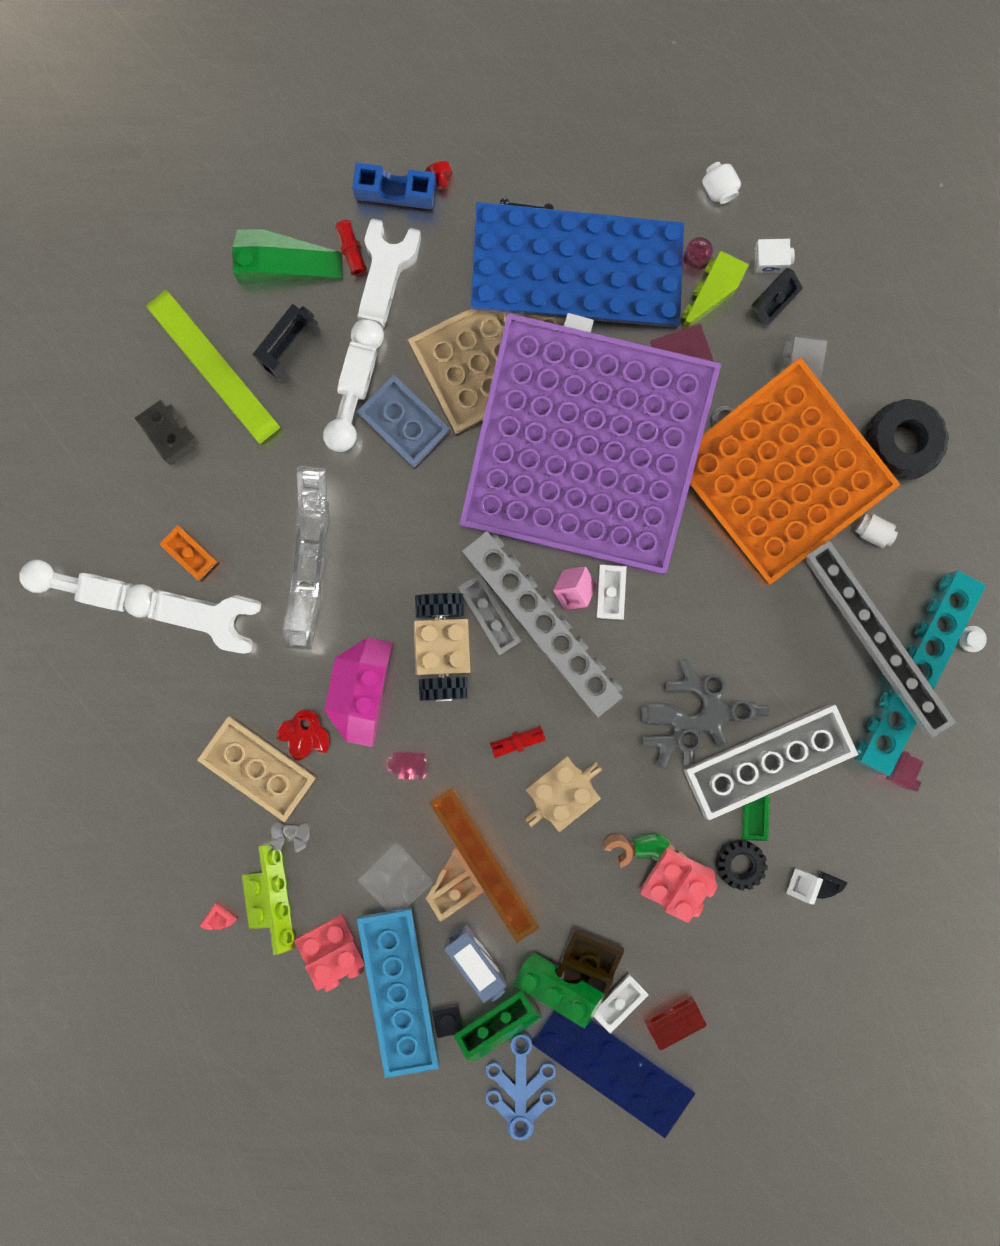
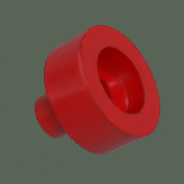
M448 161L433 163L425 169V172L435 173L438 189L448 187L447 179L453 174Z

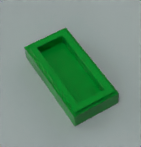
M770 794L742 806L741 840L769 841Z

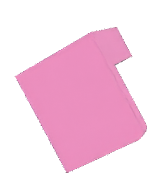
M586 566L570 568L562 571L553 591L564 610L585 608L593 596L596 583Z

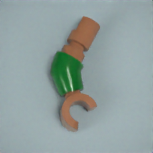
M614 833L605 838L603 842V849L605 851H611L615 847L625 849L624 853L618 856L620 868L627 866L634 855H636V859H653L658 861L666 848L675 851V847L670 844L669 839L656 833L633 838V842H630L622 834ZM679 850L676 851L677 853H679V854H681V855L687 857V856H686L684 853H682L681 851H679Z

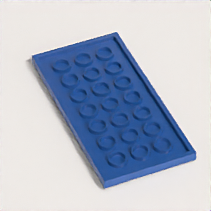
M477 202L475 206L470 309L567 318V314L570 313L594 321L678 328L681 315L684 223Z

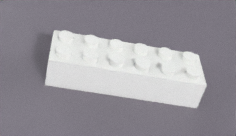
M826 705L685 767L683 771L704 818L711 820L857 756L858 753L837 706Z

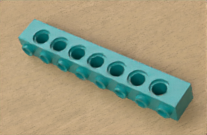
M959 570L951 572L949 575L946 574L939 584L941 590L937 598L934 597L927 607L929 614L925 622L921 621L915 631L917 638L913 645L910 644L906 649L915 664L922 668V674L933 690L987 586ZM952 594L958 599L956 608L952 607L949 603V598ZM939 618L944 619L946 622V629L943 632L937 627ZM928 641L934 645V653L932 655L927 654L925 651V645ZM893 687L881 697L879 701L881 708L877 716L874 715L867 725L869 732L864 740L861 739L855 749L858 755L854 759L886 776L891 775L917 724ZM892 712H895L899 718L897 725L894 727L889 723V715ZM880 736H884L887 742L883 750H879L876 745L877 739Z

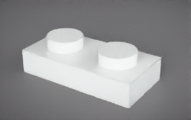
M599 566L596 619L624 620L627 566Z
M628 973L604 998L594 1017L611 1033L649 994Z

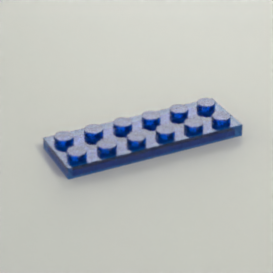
M552 1010L532 1039L533 1046L663 1138L667 1137L696 1094L692 1088L614 1033H609L594 1019L584 1029L555 1010Z

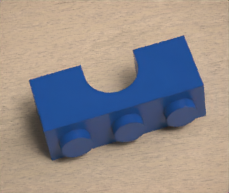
M356 162L352 189L355 200L433 210L436 177L433 172L410 169L408 170V175L397 176L385 172L380 165Z

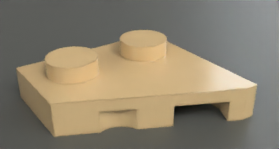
M455 848L452 851L450 859L426 897L427 902L440 922L486 892L459 848Z

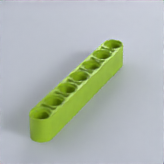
M166 289L145 305L259 444L263 443L280 429L276 421Z

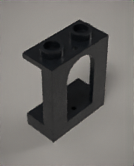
M292 304L252 354L260 366L281 383L286 379L288 373L278 360L304 327L316 336H320L317 327L318 322L314 319V314L304 306L299 309Z

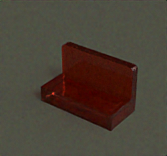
M692 996L644 1021L659 1050L666 1049L707 1025Z

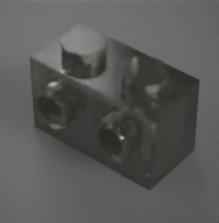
M159 400L136 416L135 420L164 461L172 465L197 448L192 442L195 436L187 425L182 427L177 419L181 416L172 404L167 406L162 400Z

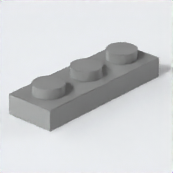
M480 574L457 587L460 593H463V598L499 656L522 642Z

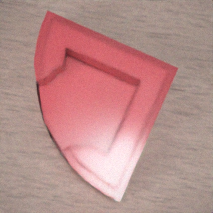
M216 902L199 926L207 930H221L232 925L238 917Z

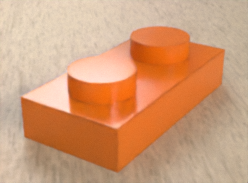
M179 525L159 544L198 581L217 564V561Z

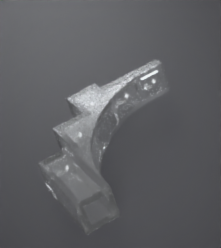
M298 466L296 547L283 636L284 648L312 650L322 604L321 582L326 564L325 541L330 523L329 502H327L326 468Z

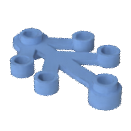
M520 1032L511 1038L510 1041L511 1051L516 1055L515 1084L502 1072L499 1062L491 1061L486 1066L487 1077L495 1080L515 1101V1112L502 1101V1095L498 1089H489L485 1096L487 1105L494 1107L508 1121L507 1131L513 1139L518 1141L526 1140L532 1135L534 1130L533 1121L546 1108L552 1107L556 1102L555 1093L551 1089H544L539 1095L540 1100L526 1112V1101L547 1080L555 1077L556 1068L552 1062H543L540 1066V1072L526 1085V1055L531 1052L532 1041L529 1035ZM518 1039H524L526 1041V1045L524 1047H518L516 1045V1041ZM492 1066L498 1067L499 1072L497 1074H491L489 1072V1068ZM551 1067L553 1072L550 1075H545L543 1069ZM494 1093L498 1095L499 1099L492 1102L488 1098L489 1095ZM550 1094L553 1099L550 1102H545L542 1099L543 1096ZM519 1121L525 1123V1127L521 1130L515 1127V1124Z

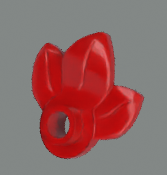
M303 709L298 711L293 719L284 721L278 728L277 740L288 742L289 753L296 761L304 759L312 749L320 753H326L329 748L328 732L319 725L317 714L311 710ZM302 720H307V721H309L310 726H309V727H304V726H302L301 721H302Z

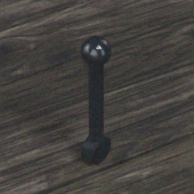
M507 198L500 200V204L554 210L553 205L550 203L541 206L513 202Z

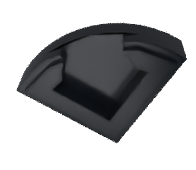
M821 871L819 878H822L823 881L817 898L825 899L842 892L848 882Z

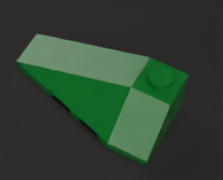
M265 229L236 230L232 246L233 274L239 283L343 280L342 252Z

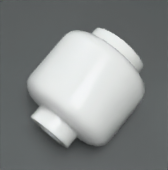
M716 162L706 169L707 174L703 177L702 184L711 201L725 204L739 195L738 190L741 187V181L731 164L721 165L720 162Z

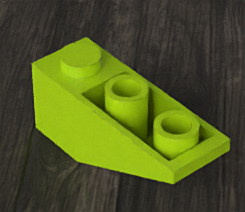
M720 251L717 259L711 257L705 269V272L709 273L705 282L699 281L693 295L697 296L694 305L688 303L681 317L686 320L682 328L689 329L732 297L749 264L723 251Z

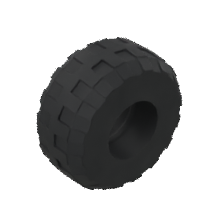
M902 399L883 407L870 420L864 434L865 440L899 481L917 479L935 469L946 454L949 440L946 423L938 411L926 404V402L911 399ZM897 427L908 428L914 433L918 444L915 453H905L898 448L894 439Z

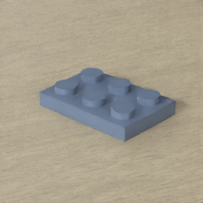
M394 374L357 411V414L413 468L451 431Z

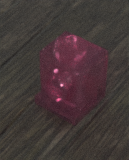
M393 752V757H388L387 773L398 774V779L414 780L415 775H419V780H425L427 752Z

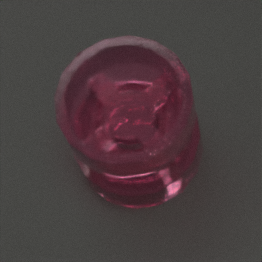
M703 237L692 239L688 243L683 256L685 266L693 271L704 269L708 265L713 253L711 243Z

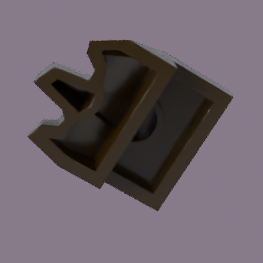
M574 928L563 952L556 975L571 984H578L582 980L604 993L605 998L614 981V974L624 954V948Z

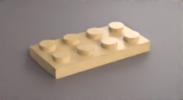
M231 716L227 717L197 760L283 822L288 820L317 778Z

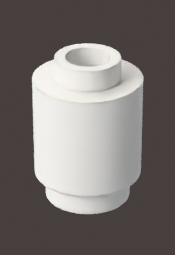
M867 513L862 516L855 529V532L860 534V538L882 549L886 545L891 546L898 532L894 531L896 525L875 514L870 516Z

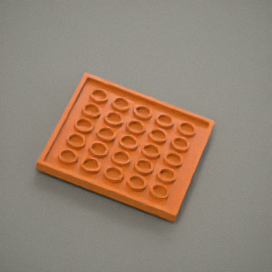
M801 357L703 434L690 482L693 489L769 585L901 485Z

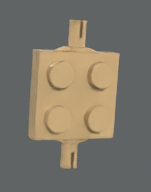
M566 757L526 789L534 800L537 809L524 819L529 822L536 816L529 823L533 827L544 817L555 826L558 832H561L601 799L593 789L590 780L601 772L602 769L598 767L591 773L598 766L594 762L585 771H582L575 767L571 760Z

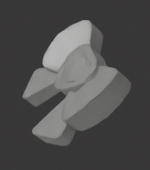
M275 822L271 828V846L280 852L285 840L288 842L294 840L296 853L305 849L306 842L310 836L309 825L303 823L299 826H285L280 822Z

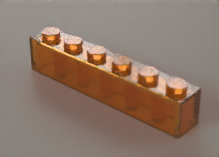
M454 787L432 799L429 804L516 943L538 930L540 927L537 919Z

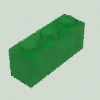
M521 990L453 1036L466 1060L476 1062L543 1017L530 995Z

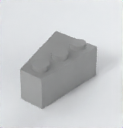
M786 334L783 368L780 372L801 357L818 380L821 381L827 341L817 337Z

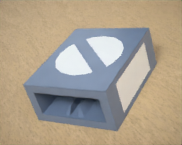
M466 924L446 939L444 950L483 1003L489 999L493 1002L505 992L503 988L506 987V975L470 926Z

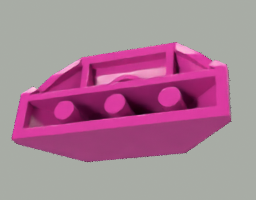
M367 637L335 657L324 711L346 742L373 747L394 642Z

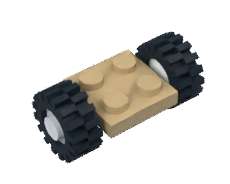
M463 593L416 595V618H435V620L413 621L415 674H437V677H440L419 679L420 701L467 699V677H448V674L470 673L468 619L446 620V617L464 616Z

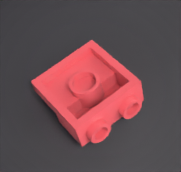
M666 848L640 888V895L663 905L666 913L689 923L692 917L698 918L703 910L702 902L705 897L711 898L717 889L714 870Z
M343 914L294 940L317 991L324 988L325 992H328L340 984L338 980L348 975L349 979H352L364 972L362 968L365 966L363 952Z

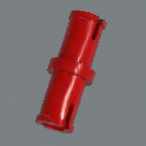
M339 221L335 224V229L342 244L340 247L341 252L346 256L351 275L363 274L367 271V267L360 252L362 248L360 241L355 238L351 221Z
M539 725L521 733H518V731L513 732L512 736L490 742V745L493 748L492 752L496 759L517 750L520 753L524 751V748L545 742L546 739L542 727Z

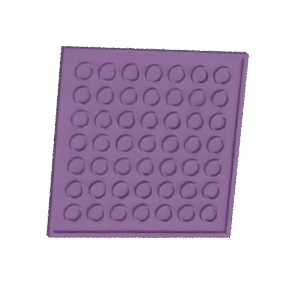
M507 313L459 525L666 574L721 363Z

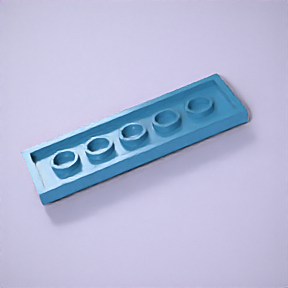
M411 907L358 916L357 923L385 1078L439 1069Z

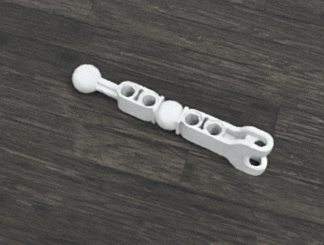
M375 218L370 220L364 242L372 263L357 315L358 321L351 330L352 341H350L338 383V394L343 396L336 419L329 422L323 431L325 445L335 452L349 450L356 441L357 433L351 423L358 399L364 400L367 395L377 357L376 349L380 347L384 340L383 329L388 318L399 275L417 261L421 244V231L418 229L410 228L402 242L389 244L383 239L384 229L382 221Z
M42 560L27 562L19 573L21 584L32 593H42L49 588L75 593V601L121 612L127 610L129 614L137 618L148 616V618L203 631L208 633L212 637L213 642L222 650L243 654L252 652V640L238 634L234 621L238 614L253 615L260 612L262 604L258 600L235 595L218 604L170 592L154 591L151 587L144 584L133 585L89 573H79V577L76 578L55 573L52 567Z

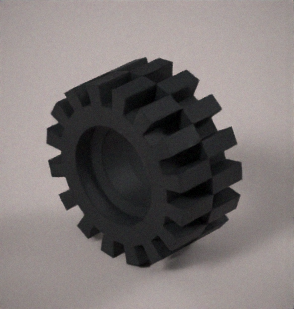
M734 840L735 842L726 843L727 846L720 849L721 853L716 858L718 861L716 869L719 872L720 878L730 887L742 891L744 889L751 890L754 889V885H760V880L766 876L764 874L765 870H768V865L765 862L767 859L763 855V851L755 844L746 840ZM741 854L747 855L752 863L750 871L745 875L735 874L731 866L733 859Z

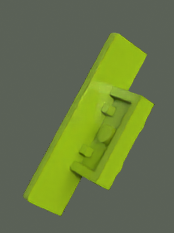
M270 843L258 846L262 872L242 875L249 929L270 928L273 955H278L294 949L295 945L284 875L282 852L276 851Z

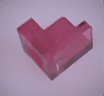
M902 751L891 775L886 776V780L910 791L918 792L922 782L916 780L923 765V761L911 756L906 751Z

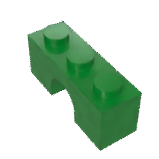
M537 953L531 955L524 962L514 986L585 1029L595 1016L605 994L582 980L578 984H571L562 980L555 973L557 965Z

